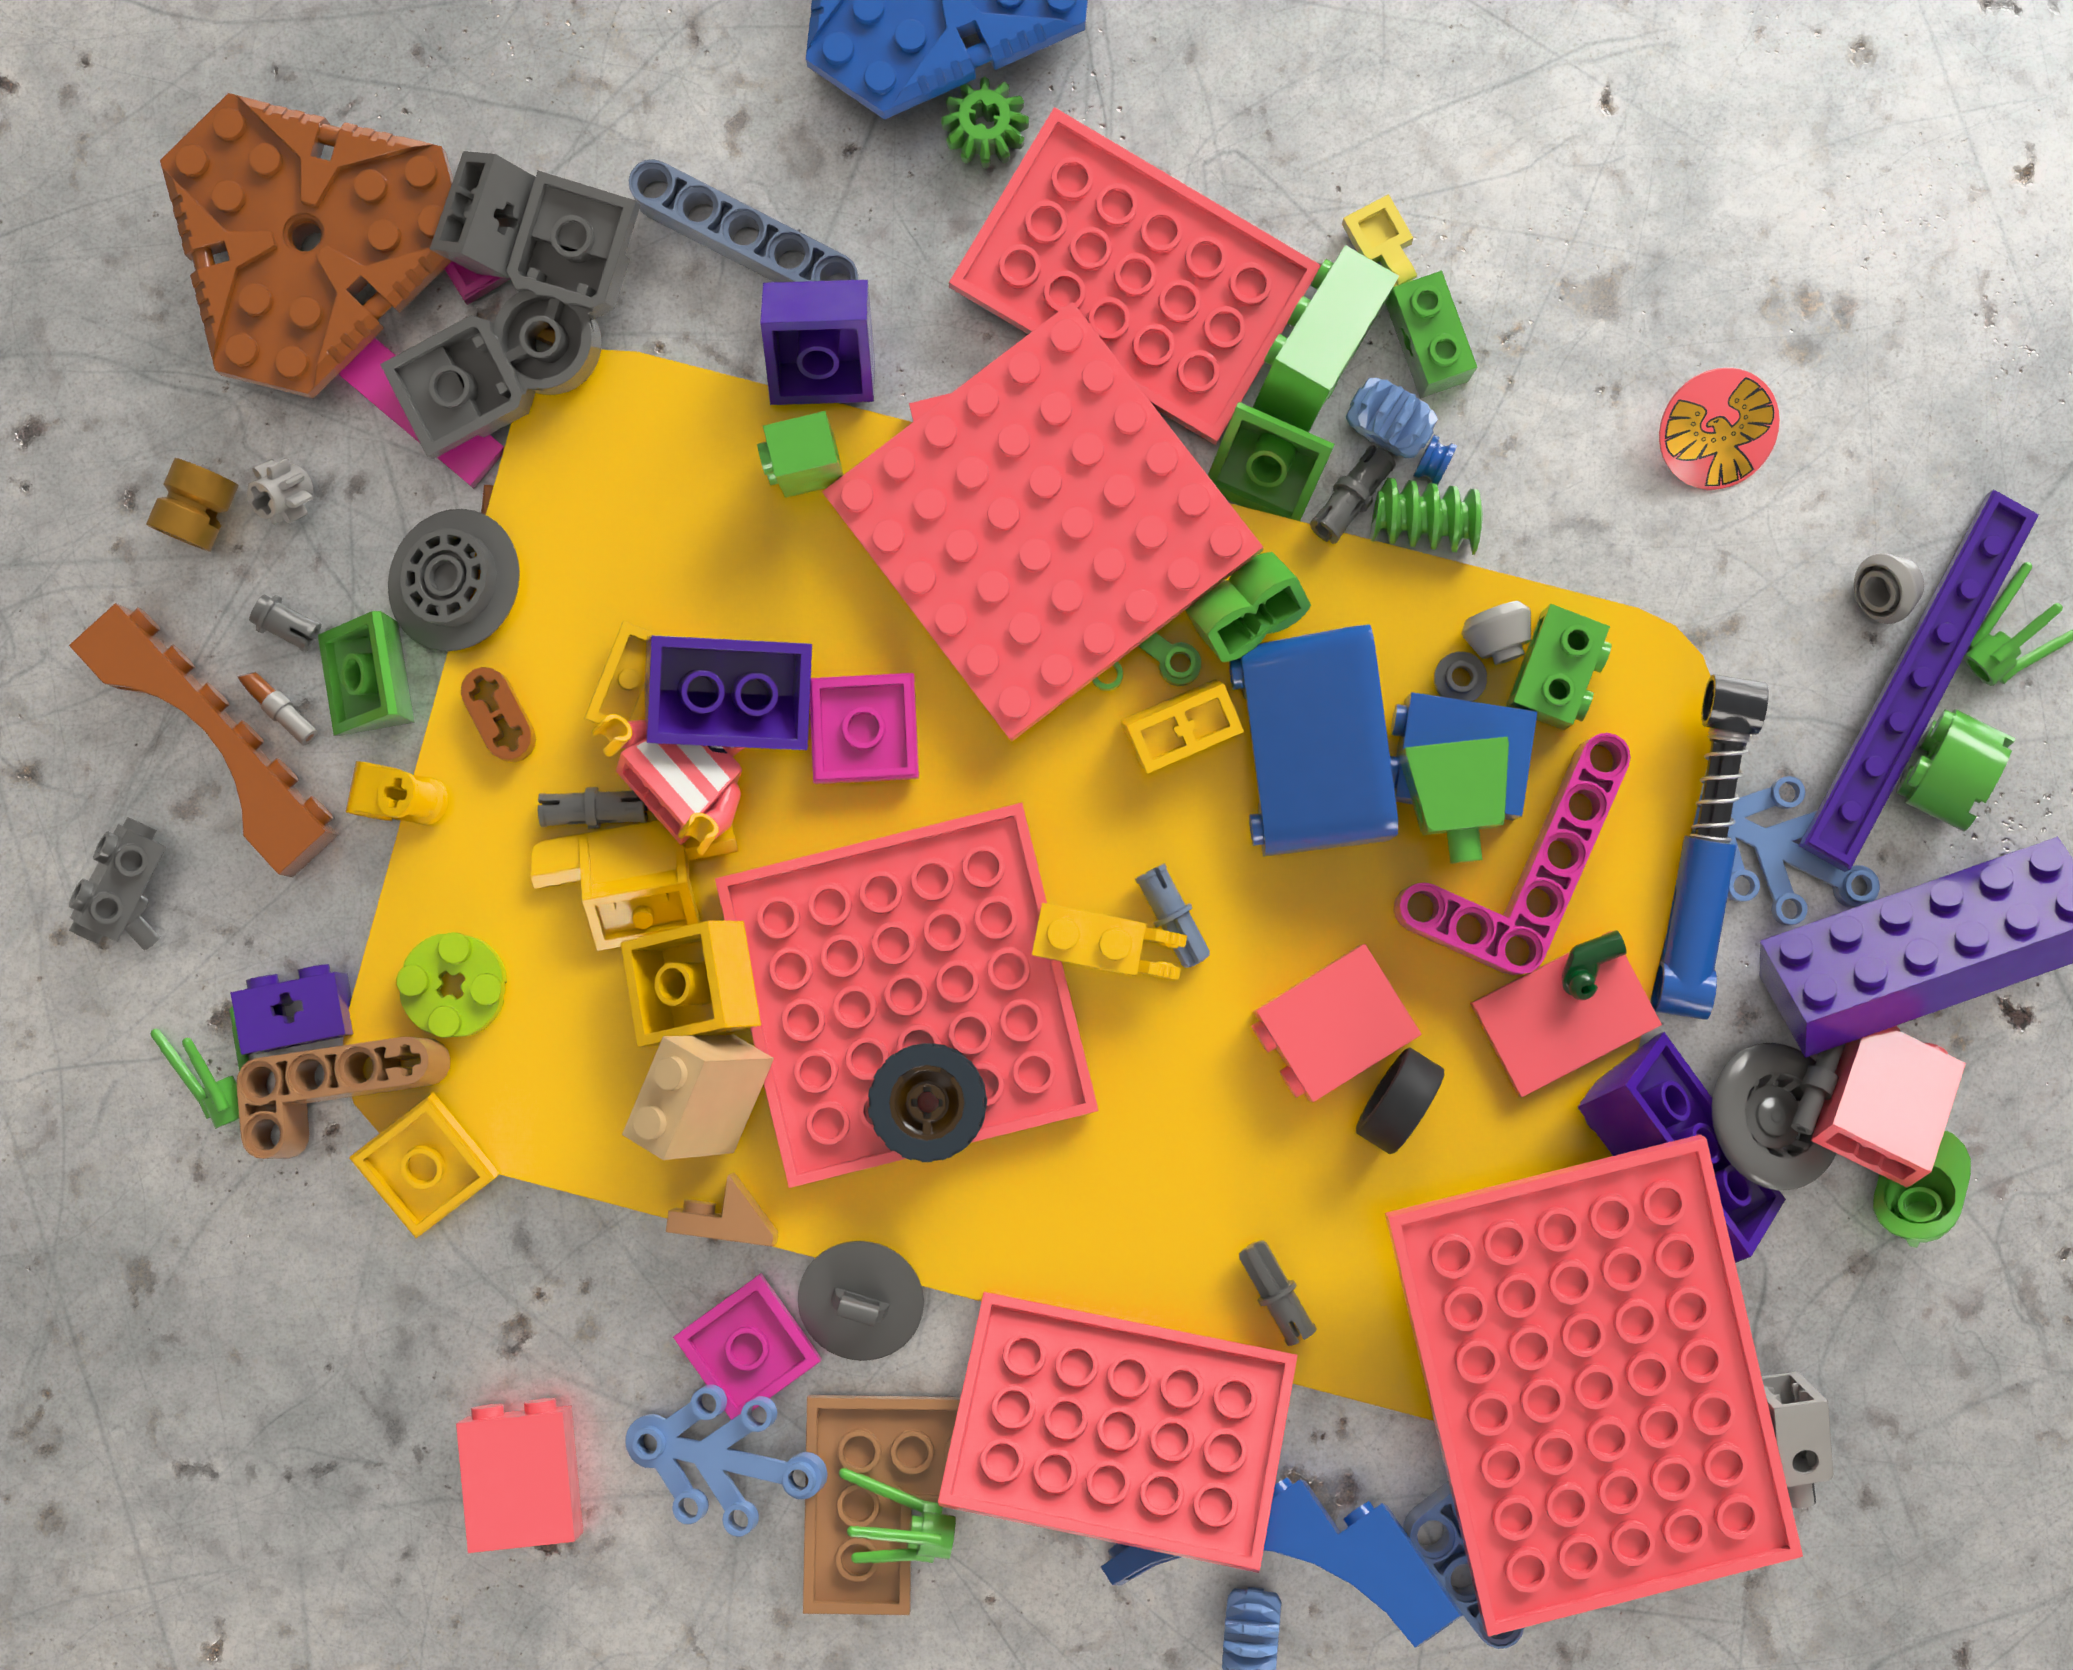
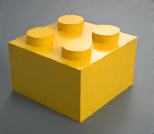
M704 921L621 942L637 1047L659 1046L663 1036L721 1035L761 1026L744 921Z

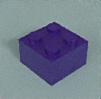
M868 280L763 283L760 325L770 405L874 402L875 355Z

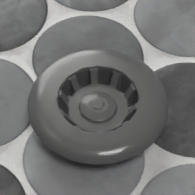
M445 510L433 514L418 523L400 543L389 571V602L399 626L415 642L439 651L461 650L484 641L502 625L517 597L520 568L515 547L508 534L496 521L474 510ZM476 552L477 556L472 558L470 554ZM478 570H481L480 580H478ZM477 590L472 599L470 600V597L472 596L474 591ZM461 606L459 611H454V608Z
M1761 1043L1750 1046L1737 1053L1725 1065L1718 1077L1713 1092L1712 1121L1723 1153L1740 1174L1753 1183L1768 1189L1793 1190L1804 1187L1819 1178L1831 1165L1837 1153L1811 1141L1817 1121L1812 1134L1809 1135L1797 1132L1791 1127L1804 1093L1800 1085L1808 1066H1814L1816 1061L1810 1056L1805 1058L1799 1049L1779 1043ZM1777 1080L1778 1085L1774 1086L1773 1083ZM1798 1133H1800L1799 1140L1796 1139Z

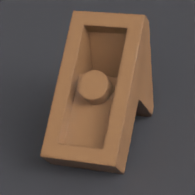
M731 1173L727 1177L722 1214L715 1213V1203L697 1200H684L683 1208L676 1207L668 1211L666 1232L771 1247L777 1243V1229L735 1173Z

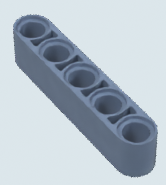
M655 159L644 160L638 163L630 173L628 180L629 189L634 199L641 205L640 211L643 214L773 282L826 281L829 276L838 273L846 275L850 280H860L854 262L846 255L662 161ZM654 181H662L668 184L666 191L658 198L643 196L644 189ZM699 204H707L713 207L712 214L704 221L695 222L688 219L689 212ZM751 227L759 231L756 240L749 245H739L733 242L734 235L742 228ZM796 250L805 255L803 262L795 268L786 269L778 264L780 257L787 251Z

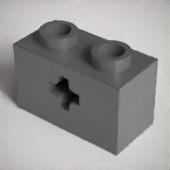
M463 151L430 250L476 274L509 278L507 273L508 264L535 176L497 154Z

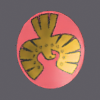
M1738 368L1708 370L1686 382L1669 401L1660 423V450L1671 472L1686 484L1707 490L1731 487L1753 475L1769 457L1779 432V409L1772 391L1760 378Z

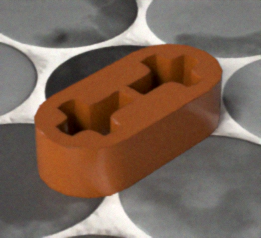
M480 667L472 670L465 676L462 682L461 696L486 747L492 755L506 762L524 760L535 747L536 735L511 683L503 674L492 668ZM483 679L492 685L497 683L499 685V689L493 692V697L499 707L494 712L484 700L479 699L475 701L474 695L481 691L478 683ZM502 718L506 720L508 726L512 729H522L523 735L517 738L519 747L514 751L505 745L500 747L498 745V741L504 737V732L498 723Z

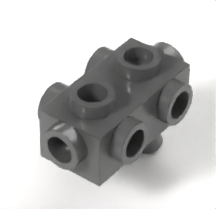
M127 817L123 826L117 825L114 833L107 831L102 836L93 855V860L98 862L89 881L82 879L78 883L70 898L69 907L74 910L70 916L73 923L69 931L99 944L102 936L118 942L125 930L143 950L149 949L160 939L158 933L141 916L149 901L142 894L166 849L165 846L153 840L157 830Z

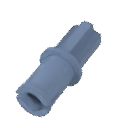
M1163 863L1145 872L1146 874L1135 878V881L1142 889L1157 918L1154 922L1155 927L1161 926L1165 931L1187 935L1185 948L1178 947L1173 949L1183 967H1192L1204 961L1210 955V951L1189 913V910L1193 908L1191 903L1185 905L1166 869V864Z

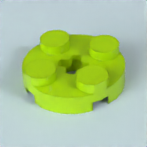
M457 932L437 934L419 943L405 959L403 968L398 972L396 978L397 987L400 991V1001L408 1017L422 1030L442 1038L470 1036L489 1026L502 1009L505 983H507L504 964L496 951L481 939ZM447 972L452 976L462 973L466 979L460 986L464 994L459 999L452 994L444 997L440 989L444 985L442 977Z

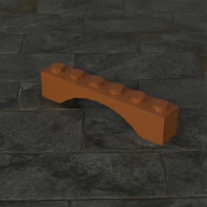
M115 603L69 646L104 684L120 690L146 693L158 697L183 711L206 732L223 755L234 778L242 808L243 836L279 875L294 877L339 836L328 824L334 819L332 814L315 797L311 796L306 800L294 787L299 779L293 771L280 759L276 758L271 762L259 749L264 743L259 734L243 720L238 724L234 722L224 711L230 705L225 697L208 682L204 686L200 685L189 673L195 668L194 664L175 645H171L168 649L155 636L161 630L160 627L145 611L139 607L132 611Z

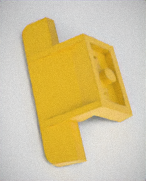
M659 820L541 841L534 846L531 852V880L534 889L581 880L582 902L596 950L599 951L620 947L623 941L700 923L689 879L688 861L739 851L733 824L728 830L714 839L706 852L700 855L696 852L700 845L696 838L691 836L685 843L680 845Z

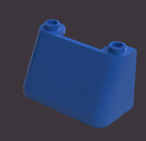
M1371 625L1350 626L1260 643L1246 655L1229 661L1232 689H1242L1243 697L1247 702L1259 794L1258 814L1249 815L1252 844L1253 846L1262 845L1263 857L1386 842L1396 837L1398 834L1397 805L1376 648Z

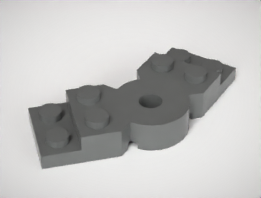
M537 170L507 268V273L515 289L519 292L502 306L494 323L470 315L380 364L427 457L435 459L477 435L486 437L529 414L535 393L543 395L563 394L577 388L589 378L598 363L602 346L601 332L596 319L615 309L630 261L625 254L641 206L636 200ZM546 328H553L555 331L553 346L545 352H538L536 349L538 334Z

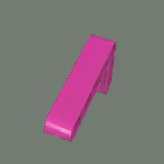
M1601 733L1579 745L1503 915L1434 884L1423 882L1407 887L1396 897L1394 914L1398 923L1410 932L1505 974H1525L1537 969L1547 954L1629 767L1631 756L1626 742L1616 734ZM1594 746H1602L1610 751L1613 765L1609 772H1600L1592 765L1590 753ZM1573 793L1583 794L1590 800L1592 813L1587 821L1578 820L1570 812L1569 801ZM1553 841L1563 842L1571 851V861L1565 869L1555 867L1548 859V848ZM1534 888L1543 890L1550 898V909L1542 918L1533 915L1527 908V895ZM1414 893L1426 895L1433 904L1432 916L1426 922L1416 921L1408 912V900ZM1465 914L1475 917L1481 925V935L1477 942L1473 944L1465 943L1457 935V922ZM1513 936L1521 937L1529 946V957L1521 966L1511 963L1505 954L1506 943Z

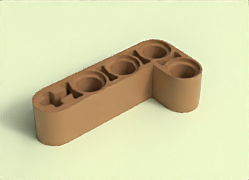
M397 1037L250 1060L241 1067L237 1075V1097L243 1147L255 1158L290 1159L296 1157L305 1150L309 1142L307 1103L437 1084L446 1077L450 1069L449 1052L443 1043L435 1039ZM370 1057L374 1065L373 1073L366 1080L363 1073V1065L366 1059ZM421 1057V1063L414 1065L413 1068H401L400 1059L410 1060ZM321 1064L324 1070V1080L318 1087L315 1082V1071ZM273 1072L275 1087L269 1093L266 1085L267 1078ZM275 1124H277L280 1131V1139L276 1146L272 1143L271 1131Z

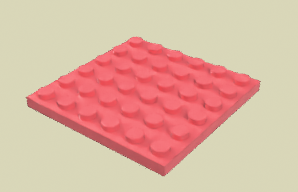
M1072 301L822 491L1011 742L1263 551L1262 544Z
M1022 803L715 878L724 920L744 921L761 1021V1026L751 1028L755 1047L774 1058L764 1081V1087L789 1188L906 1159L899 1153L891 1151L881 1137L877 1136L873 1129L872 1119L869 1118L868 1094L874 1081L873 1077L877 1070L886 1062L885 1060L911 1045L935 1043L947 1046L962 1053L977 1068L985 1084L987 1108L983 1125L972 1142L1099 1111L1062 962L1032 956L1042 903H1047ZM924 1092L919 1096L918 1106L923 1112L930 1113L938 1107L939 1100L931 1092Z

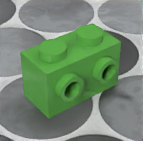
M1548 605L1540 614L1505 707L1537 712L1536 720L1561 730L1572 726L1575 719L1582 722L1589 710L1594 692L1586 690L1593 671L1601 673L1612 648V643L1605 641L1610 626L1556 605Z

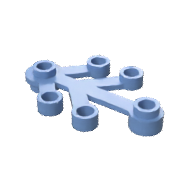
M1792 776L1780 778L1770 788L1740 797L1738 801L1734 802L1731 817L1735 820V824L1729 826L1727 836L1732 839L1730 843L1737 844L1736 839L1754 847L1773 900L1771 907L1773 918L1782 925H1794L1803 921L1807 915V904L1800 895L1794 893L1783 862L1831 885L1834 897L1843 906L1855 908L1874 901L1879 894L1880 883L1877 875L1870 868L1855 865L1852 866L1851 870L1843 872L1792 842L1803 838L1817 811L1767 828L1745 819V817L1774 806L1781 809H1789L1799 805L1805 797V787L1799 779ZM1783 783L1790 784L1795 790V797L1791 802L1784 801L1779 795V789ZM1697 807L1693 825L1698 822L1699 807ZM1737 844L1728 897L1736 902H1744L1756 897L1760 890V882L1753 872L1745 870ZM1739 876L1745 877L1750 883V890L1745 896L1739 895L1734 889V881ZM1856 876L1862 877L1867 884V890L1862 896L1855 894L1851 887V883ZM1787 899L1793 901L1797 906V914L1792 919L1786 918L1781 911V906Z
M706 1385L693 1394L690 1403L668 1418L657 1414H648L635 1420L626 1433L625 1444L627 1452L631 1459L639 1466L655 1468L675 1498L672 1506L673 1514L683 1524H693L703 1518L708 1511L709 1501L701 1490L692 1487L677 1459L696 1465L725 1511L722 1519L725 1530L736 1537L748 1534L757 1526L759 1513L751 1502L745 1501L728 1472L782 1484L788 1495L802 1500L814 1496L824 1487L827 1481L826 1465L814 1453L802 1452L787 1462L729 1448L752 1431L761 1432L775 1422L777 1407L771 1399L765 1396H758L747 1402L742 1408L740 1415L701 1441L679 1435L700 1419L711 1420L725 1410L727 1396L724 1390L717 1385ZM704 1393L710 1394L715 1398L716 1408L714 1411H709L703 1406L702 1397ZM754 1405H759L766 1411L767 1418L765 1423L757 1422L753 1418L752 1409ZM645 1434H650L656 1439L657 1448L655 1451L648 1450L644 1445L643 1438ZM794 1470H802L806 1473L808 1477L807 1487H801L795 1483L793 1479ZM685 1498H691L696 1502L698 1506L696 1515H692L685 1510ZM735 1510H741L747 1515V1527H741L735 1522Z

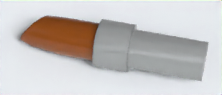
M251 672L237 676L249 694L261 704V709L273 721H278L303 746L309 744L316 737L318 731L293 707V703L281 691H276L258 673Z

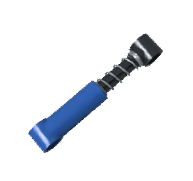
M1713 674L1706 685L1701 720L1704 727L1710 728L1707 737L1712 743L1710 753L1704 755L1705 759L1708 760L1706 776L1700 778L1701 783L1704 784L1702 799L1695 803L1700 808L1698 822L1691 826L1696 833L1684 836L1663 958L1659 962L1651 995V1004L1655 1012L1708 1020L1714 1006L1717 989L1715 964L1737 844L1730 843L1732 839L1727 836L1729 826L1735 824V820L1731 817L1733 803L1740 799L1735 791L1738 778L1744 776V773L1740 770L1742 754L1748 752L1746 745L1750 742V734H1759L1765 720L1769 695L1766 682Z

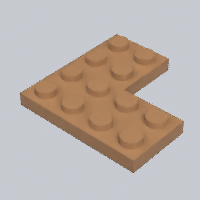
M808 1395L806 1452L814 1453L824 1461L828 1476L824 1487L814 1496L805 1499L803 1614L910 1615L911 1561L854 1563L851 1560L852 1554L856 1552L910 1549L907 1548V1543L850 1537L847 1534V1529L850 1526L908 1531L912 1508L842 1479L839 1476V1471L842 1468H847L924 1501L938 1503L961 1397ZM805 1475V1487H807L808 1477Z

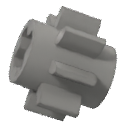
M284 458L278 462L270 459L252 468L257 479L248 483L247 498L251 508L257 515L264 519H270L272 524L275 525L283 520L289 524L308 514L303 504L313 499V484L308 473L302 467L290 464L289 459Z

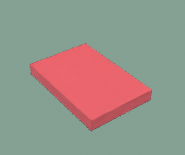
M1568 952L1535 969L1531 973H1527L1470 1003L1518 1097H1524L1662 1025L1626 955L1600 964L1594 983L1598 989L1594 996L1588 1000H1577L1572 995L1566 993L1563 988L1562 973L1570 953Z

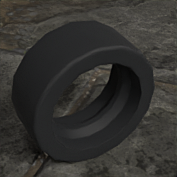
M1410 1047L1405 1049L1388 1069L1367 1102L1356 1125V1133L1388 1154L1397 1152L1413 1133L1432 1103L1444 1078V1068Z

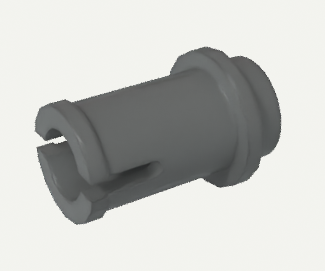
M265 594L262 595L253 607L249 617V621L256 625V631L264 633L267 630L297 646L301 651L307 652L316 640L311 635L313 633L319 634L321 623L313 621L281 604L282 598L274 595L272 598Z

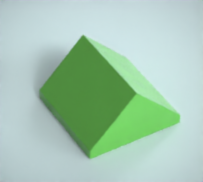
M1238 402L1208 476L1223 496L1233 503L1246 508L1301 521L1335 444Z
M371 611L318 634L334 736L415 723L399 624L396 620L382 611Z

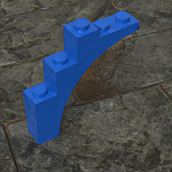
M1289 1477L1275 1484L1263 1551H1272L1315 1564L1352 1584L1387 1613L1415 1648L1421 1646L1463 1616L1386 1504L1381 1503L1374 1508L1371 1502L1368 1501L1359 1506L1343 1519L1348 1528L1340 1532L1306 1481L1300 1479L1293 1484ZM1116 1543L1108 1550L1112 1559L1102 1565L1101 1569L1112 1585L1122 1586L1157 1565L1181 1557Z

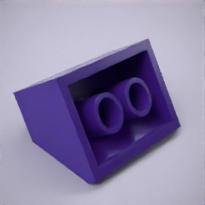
M647 636L644 688L646 743L807 750L812 644Z

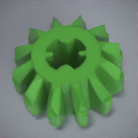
M984 76L979 82L980 90L974 91L970 84L965 83L960 86L962 98L953 96L947 98L946 108L950 114L941 118L943 130L951 132L946 138L948 148L950 150L962 148V162L965 164L969 163L977 154L980 155L981 166L987 169L991 164L990 155L996 154L1000 161L1007 163L1010 161L1008 147L1022 149L1024 137L1020 132L1029 128V117L1020 113L1024 108V100L1021 96L1008 98L1010 92L1009 84L1004 81L993 91L990 90L989 79ZM984 117L987 122L994 121V126L987 129L983 123L977 124L976 120Z

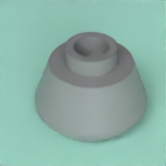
M1880 553L1866 558L1859 565L1854 577V594L1858 605L1870 618L1884 624H1892L1905 619L1912 612L1924 592V579L1918 566L1907 558Z
M1512 601L1495 606L1468 618L1464 623L1461 634L1482 659L1492 657L1495 665L1512 661L1525 654L1522 646L1531 641V610L1520 601Z

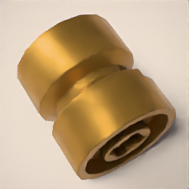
M174 458L163 483L168 491L167 497L157 498L146 525L184 543L210 552L222 526L216 518L217 514L228 511L239 485L201 466Z

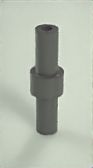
M1846 1043L1820 1052L1815 1065L1808 1066L1800 1085L1804 1093L1791 1124L1795 1131L1807 1135L1812 1134L1824 1100L1831 1099L1838 1082V1076L1835 1074Z

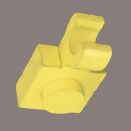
M1389 194L1343 218L1342 226L1356 251L1376 263L1380 261L1383 267L1399 275L1394 287L1417 278V273L1412 263L1402 250L1412 245L1413 236Z

